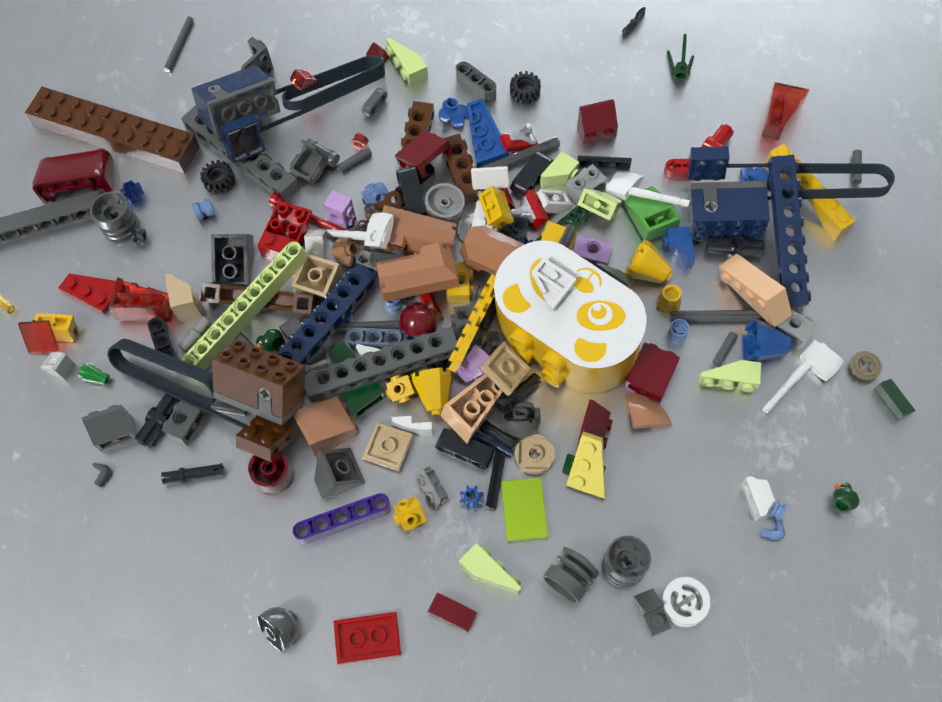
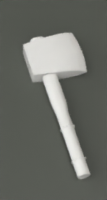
M617 171L606 185V192L621 200L627 201L632 195L690 208L692 203L691 200L637 188L644 176L632 172Z
M374 213L369 220L367 231L327 229L326 235L333 238L341 237L365 241L364 245L370 248L386 249L391 238L394 218L389 213Z
M814 340L798 358L802 362L800 366L791 374L774 396L767 401L762 411L768 414L809 369L820 379L827 381L839 370L844 360L824 342L820 343Z

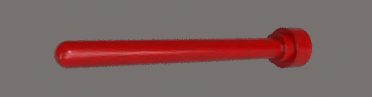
M276 192L271 194L268 202L274 208L278 200L289 203ZM313 213L310 220L323 227L346 230Z

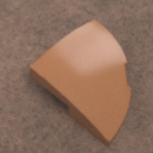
M625 394L633 429L646 427L655 429L672 426L668 414L659 404L643 395Z

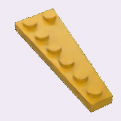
M496 274L490 275L486 283L489 286L485 285L481 291L480 296H482V299L478 298L474 306L477 310L471 312L468 318L470 324L466 323L462 331L464 337L460 336L455 345L458 350H453L449 358L451 364L448 369L456 373L462 363L486 310L493 299Z

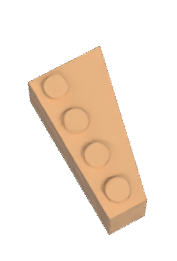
M736 254L719 265L722 281L729 284L773 328L792 316L786 288L740 255Z
M482 375L447 402L440 416L468 444L494 408L495 402L502 397L504 392L487 375Z

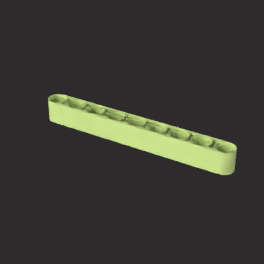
M290 242L181 360L206 370L212 364V358L221 351H224L306 262L308 255L298 242Z

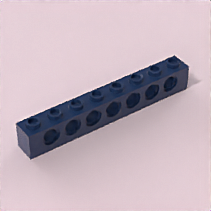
M794 155L773 156L768 160L779 284L786 288L790 308L805 307L811 301V292L807 290L809 273L805 269L807 254L804 253L803 249L806 239L805 235L802 234L801 228L804 226L803 216H800L802 199L798 197V190H800V180L796 177L798 161L795 160ZM780 173H786L789 180L782 179ZM782 191L789 192L790 198H784ZM784 210H790L792 217H787L784 214ZM786 228L793 229L794 236H789L786 233ZM788 246L795 248L796 253L794 255L788 252ZM795 265L798 269L797 273H792L789 266ZM792 283H796L799 286V292H794L791 289Z
M359 263L354 268L351 267L346 277L338 281L332 293L329 292L325 296L324 302L315 307L313 314L302 322L298 331H294L291 334L289 341L278 349L277 354L306 366L376 284V273Z

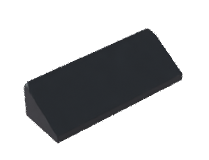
M578 155L577 161L579 162V168H588L593 164L597 169L630 170L632 158Z

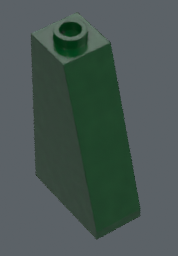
M344 341L334 344L328 351L332 364L341 363L347 358H357ZM361 367L358 369L359 372H363L366 370L365 367ZM342 373L339 378H345L348 374ZM377 382L343 393L351 415L355 420L386 398L384 390Z

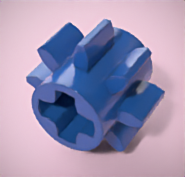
M467 485L465 492L460 491V496L464 497V499L460 500V505L465 504L466 511L469 508H474L477 511V506L484 504V501L479 499L484 496V493L478 492L477 486L470 488ZM472 495L475 496V499L468 501V497L471 498Z

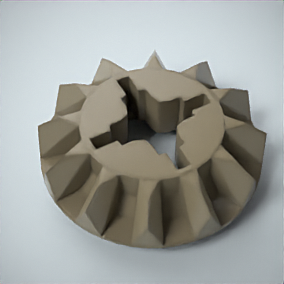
M861 351L853 355L849 368L852 370V375H856L859 380L869 381L875 380L880 375L882 364L873 353ZM863 364H870L868 370L860 368Z

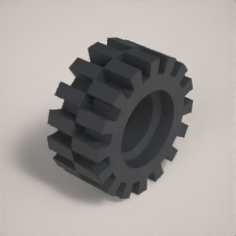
M521 71L519 76L516 73L511 78L510 95L512 99L515 98V102L520 101L522 105L525 102L527 105L530 101L532 104L534 99L537 100L538 96H540V78L538 79L537 75L533 76V72L528 74V71H525V74H523ZM528 85L532 89L524 91L519 89V87Z
M216 160V163L210 161L211 165L205 164L206 168H202L203 172H200V178L208 192L211 193L212 191L213 194L218 192L220 195L222 191L228 192L227 188L232 189L231 185L235 184V176L228 163L226 164L225 161L221 163L220 160ZM216 174H224V177L218 181L211 180Z

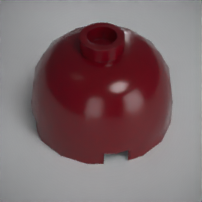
M421 302L412 303V306L406 307L399 316V331L405 330V334L413 336L426 334L430 330H432V333L436 332L437 321L433 310L424 306Z

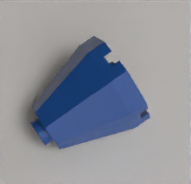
M753 319L745 327L744 331H748L747 336L743 335L742 355L747 357V361L757 362L784 356L793 347V342L789 335L760 320Z

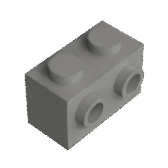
M592 164L588 168H583L576 177H571L565 184V191L568 197L577 205L584 188L602 191L606 187L607 178Z

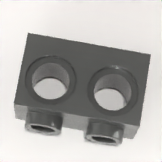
M475 304L453 307L454 314L450 315L452 326L456 325L454 334L457 341L460 336L464 337L462 331L466 323L470 324L468 319L461 320L460 318L464 316L469 318L471 312L477 310L474 308ZM480 325L469 348L475 344L482 346Z

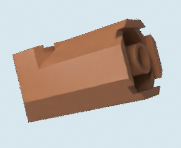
M384 205L382 213L392 214L394 218L391 238L386 248L393 250L407 248V252L419 254L421 247L440 243L443 245V248L448 246L452 249L456 232L454 230L456 228L455 223Z
M484 225L469 228L461 246L460 254L464 259L465 266L478 272L484 270L495 275L507 256L525 244Z
M435 243L421 247V252L418 255L415 252L413 255L375 262L384 302L459 287V278L450 247L446 246V248H443L442 244Z

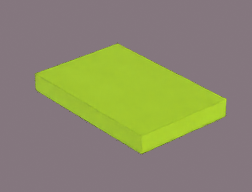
M530 478L501 481L507 542L548 539L542 479Z

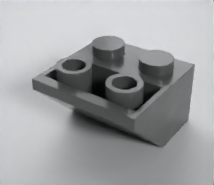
M112 405L106 410L94 411L82 417L93 445L99 451L133 441L137 435L134 418L122 405Z

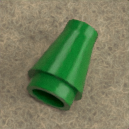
M84 363L78 373V376L83 381L106 385L110 378L109 374L103 372L92 363Z

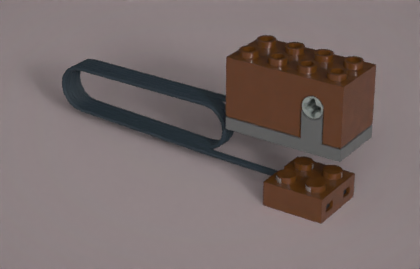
M121 339L108 349V359L111 365L119 372L243 428L236 434V448L271 462L293 440V427L284 423L304 405L305 365L238 339L228 345L227 350L221 351L212 358V372L130 339ZM121 350L202 382L210 390L212 399L129 362L123 356ZM218 399L257 416L250 421V425H247L206 406L213 404Z

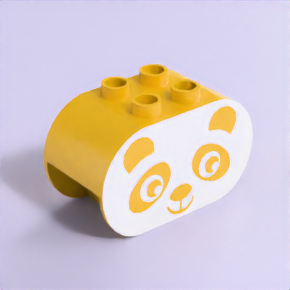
M546 240L534 241L517 248L508 255L497 271L494 293L498 327L503 339L527 365L532 361L543 370L540 372L541 377L557 388L563 383L572 390L596 394L607 392L621 385L628 378L637 359L640 343L646 329V311L639 296L613 277L557 242ZM543 257L576 278L575 285L553 311L550 310L532 277L533 269Z

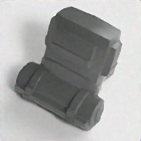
M309 138L304 141L302 139L303 149L299 154L295 155L289 169L300 178L313 184L319 179L326 165L334 167L338 164L340 155L319 144L316 140Z

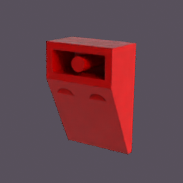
M278 200L257 244L261 256L274 260L290 242H298L303 248L304 236L308 230L312 210Z

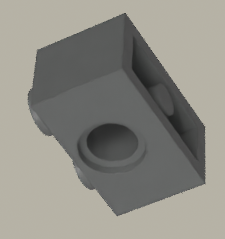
M180 400V402L175 404L171 416L165 420L162 431L167 437L187 446L207 415V412ZM183 418H187L184 423L179 424Z

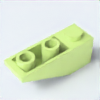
M391 38L386 39V51L389 56L393 57L394 65L401 70L400 72L404 80L413 85L428 78L427 66L419 54Z
M740 360L701 372L697 384H702L705 387L720 386L726 390L735 388L742 389L744 392L756 391L761 380V362Z
M476 543L459 560V565L474 580L515 594L521 592V587L519 586L521 582L514 575L509 576L505 572L506 567L499 560L495 562L490 557L491 552L484 545L480 547Z

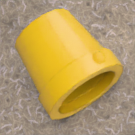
M672 284L665 286L657 297V308L667 314H671L672 311H678L681 306L680 288Z

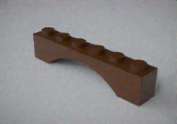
M204 282L201 286L200 301L233 304L247 287ZM279 290L263 308L313 314V310L317 306L318 296Z

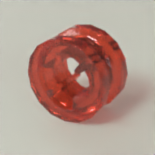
M356 133L351 143L355 148L363 150L366 148L369 140L365 135Z

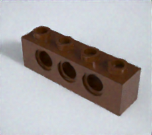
M413 101L412 108L409 107L408 109L409 121L405 122L404 132L406 133L401 138L402 149L425 130L431 132L435 115L434 103Z
M460 133L445 137L451 144L453 154L451 156L442 154L453 183L462 191L465 205L477 202L479 199L477 192L485 190H473L471 174L473 158L471 153H467L466 140H462Z

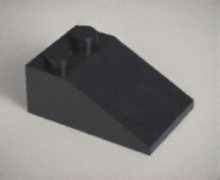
M211 234L212 283L245 287L250 285L254 255L253 235Z

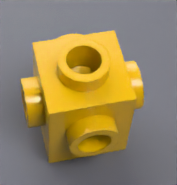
M399 374L391 377V382L386 383V394L393 402L399 401L401 404L411 400L410 396L417 394L413 385L412 375L402 377Z
M416 496L401 500L393 506L396 512L393 514L397 526L402 525L404 531L415 529L418 525L427 522Z

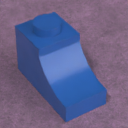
M690 226L667 228L666 235H663V245L667 247V253L677 255L684 263L685 268L693 267L695 253Z

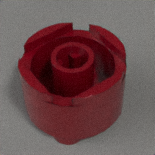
M282 451L271 462L253 455L248 464L251 480L263 492L281 493L292 480L293 468Z

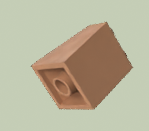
M337 396L298 409L293 414L315 457H317L320 450L333 449L358 435L356 431L358 425L354 417L349 418L346 413L349 411L344 401L340 402Z

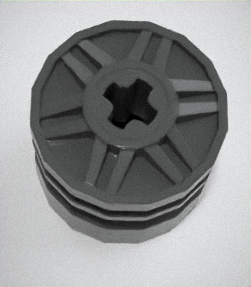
M105 192L99 195L90 206L92 218L104 236L111 240L125 239L131 236L133 230L138 227L136 213L126 197L119 192Z
M621 536L614 539L605 552L601 563L602 572L606 580L612 585L619 588H631L637 585L648 571L651 564V554L647 545L639 538ZM622 561L625 562L627 568H623V564L621 563Z
M564 547L560 552L562 556L558 555L555 559L560 567L550 565L542 577L557 593L567 600L578 604L587 592L581 583L591 586L593 584L592 579L598 577L599 571L583 555L568 547Z

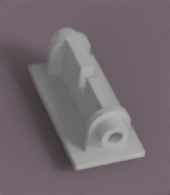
M421 467L415 476L416 482L422 488L427 503L431 505L434 511L440 503L444 505L449 502L447 499L448 495L442 485L435 487V484H438L440 481L434 469L430 467L424 469Z

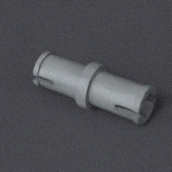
M202 316L196 325L188 330L189 333L178 346L185 352H188L212 323Z

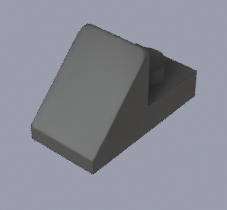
M653 588L633 596L651 637L672 628L662 608L664 603Z

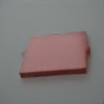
M32 320L31 322L18 323L28 353L41 352L44 354L45 352L59 350L49 320Z

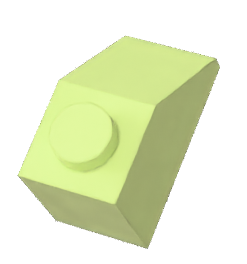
M561 152L541 174L540 186L547 187L566 184L571 177L574 178L579 174V162Z
M584 188L577 205L605 219L611 220L616 216L622 200L605 192Z

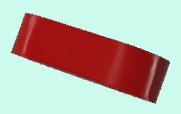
M689 159L668 160L664 168L665 174L669 177H688L687 165Z

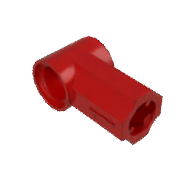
M721 124L712 136L706 138L701 147L725 146L734 134L732 127L727 124Z

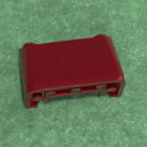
M105 149L45 157L39 162L32 182V189L43 204L53 203V196L58 197V192L91 187L93 191H97V188L103 189L104 193L114 191L113 157Z

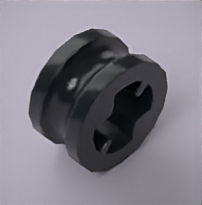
M135 228L133 230L132 240L135 245L139 243L141 245L146 244L147 233L144 228L140 230Z

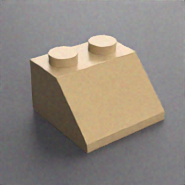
M307 253V260L298 269L291 287L325 298L329 292L332 293L344 271L338 263Z
M169 273L165 274L170 308L180 323L201 319L203 316L202 311L205 309L203 302L199 300L197 291L194 292L189 284Z

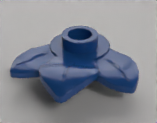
M452 97L444 100L442 108L439 110L440 121L442 123L450 121L455 127H463L464 117L468 116L467 106L458 104V101Z
M762 167L755 169L741 168L740 173L742 177L740 182L766 181L769 172Z

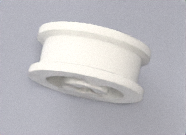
M680 577L671 581L661 597L664 603L662 608L667 619L679 627L697 625L707 616L710 610L711 600L708 590L700 581L691 577ZM682 588L691 589L700 600L699 610L695 609L696 598L692 599L688 605L685 604L679 608V612L687 613L689 617L679 615L671 605L672 594L676 595L675 607L683 599L687 600L693 595L692 592L684 591Z

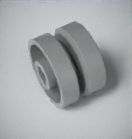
M440 183L432 186L425 196L426 216L455 223L457 226L464 213L465 198L462 191L449 183Z

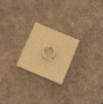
M504 341L480 367L507 396L512 394L531 370Z
M376 422L362 459L400 472L414 434Z

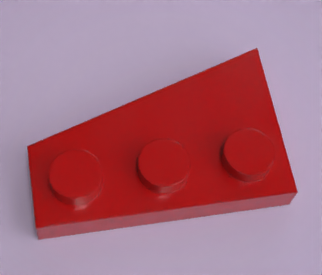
M69 273L58 288L65 294L105 315L127 285L120 281Z

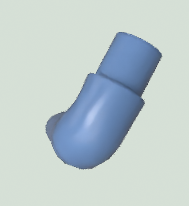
M782 519L777 521L776 530L763 528L761 536L771 540L783 539L785 529Z

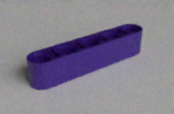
M378 493L302 520L294 525L293 535L300 543L308 544L389 514L391 511L390 500L387 495ZM385 501L386 506L380 509L376 507L377 503ZM360 508L367 509L364 515H357ZM341 515L348 516L347 520L342 523L338 522V518ZM328 522L325 529H318L320 523ZM302 529H308L307 535L304 537L299 536V532Z

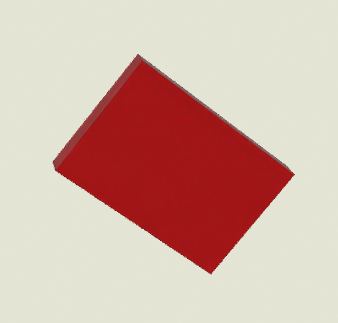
M397 612L333 621L338 665L402 656Z

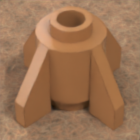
M352 238L337 239L332 247L333 257L346 267L352 266L353 259H356L357 253L360 252L359 245L356 243L358 240Z

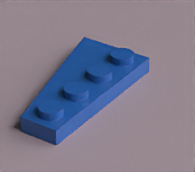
M483 98L467 103L477 167L509 156V152L505 151L499 139L501 134Z

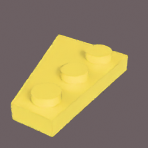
M583 431L566 486L605 499L603 438Z

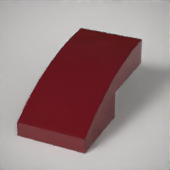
M436 593L427 611L465 632L469 631L477 614L476 611L440 593Z

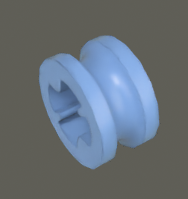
M777 500L769 516H774L779 521L787 505H781L780 501Z

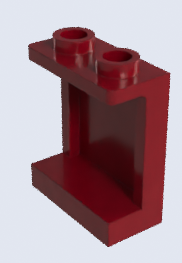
M425 130L396 153L395 158L400 169L414 166L418 178L423 180L428 176L424 168L441 153L451 156L453 153L451 144L447 139Z
M644 342L624 388L646 396L657 403H661L680 357L672 351L660 349L653 343L648 344Z

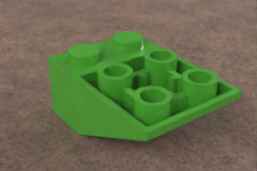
M654 186L645 189L662 194ZM632 195L627 201L622 200L643 240L651 241L666 235L667 228L679 227L681 217L671 203Z

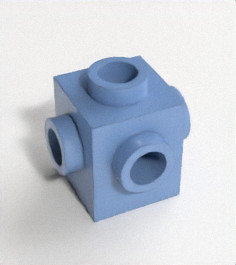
M377 182L367 185L365 190L361 192L364 205L384 200L389 192L385 184Z

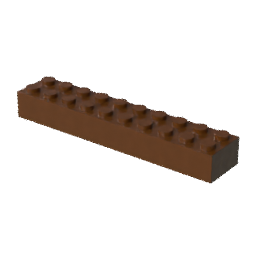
M41 86L25 111L26 116L34 126L184 174L200 147L193 133Z

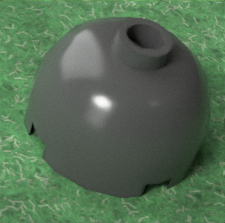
M518 402L501 413L503 428L509 435L520 439L536 433L541 424L540 408H535L531 402Z
M272 607L257 617V624L261 632L266 631L269 636L266 639L278 651L289 647L298 635V625L296 622L298 618L291 610L287 611L285 608Z

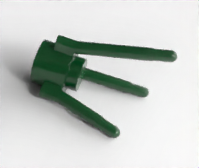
M687 34L683 35L681 61L675 67L669 50L667 51L671 75H674L678 80H684L690 76L694 55H692L689 64L687 65L685 62Z

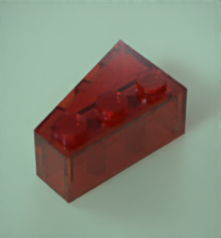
M775 82L769 96L761 137L779 140L803 105L810 89Z
M117 277L109 304V309L115 320L150 321L153 317H161L165 322H171L173 311L170 308L168 293L150 287L144 288L139 286L138 283H129Z

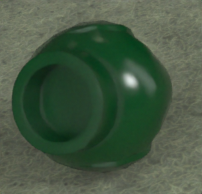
M277 329L267 330L264 335H260L256 339L257 347L269 352L278 351L283 344L285 345V339Z
M848 482L835 484L836 490L832 496L835 508L840 512L856 509L859 506L860 499L858 494L852 490V486Z

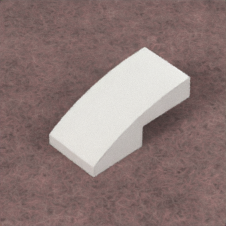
M412 416L392 417L394 428L414 435L433 436L432 422L413 423Z

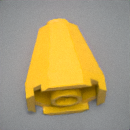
M646 239L640 243L630 259V267L627 265L624 272L634 279L661 284L664 280L668 281L673 273L670 271L672 266Z
M434 368L419 371V376H416L415 373L411 374L413 385L427 413L431 412L432 416L441 415L444 405L448 402L452 378L451 371L446 368L447 372H443V368Z

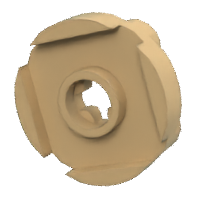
M533 434L526 437L515 448L516 463L521 471L528 474L538 475L547 472L554 462V446L542 435ZM533 450H537V453L540 454L537 459H533L529 455Z

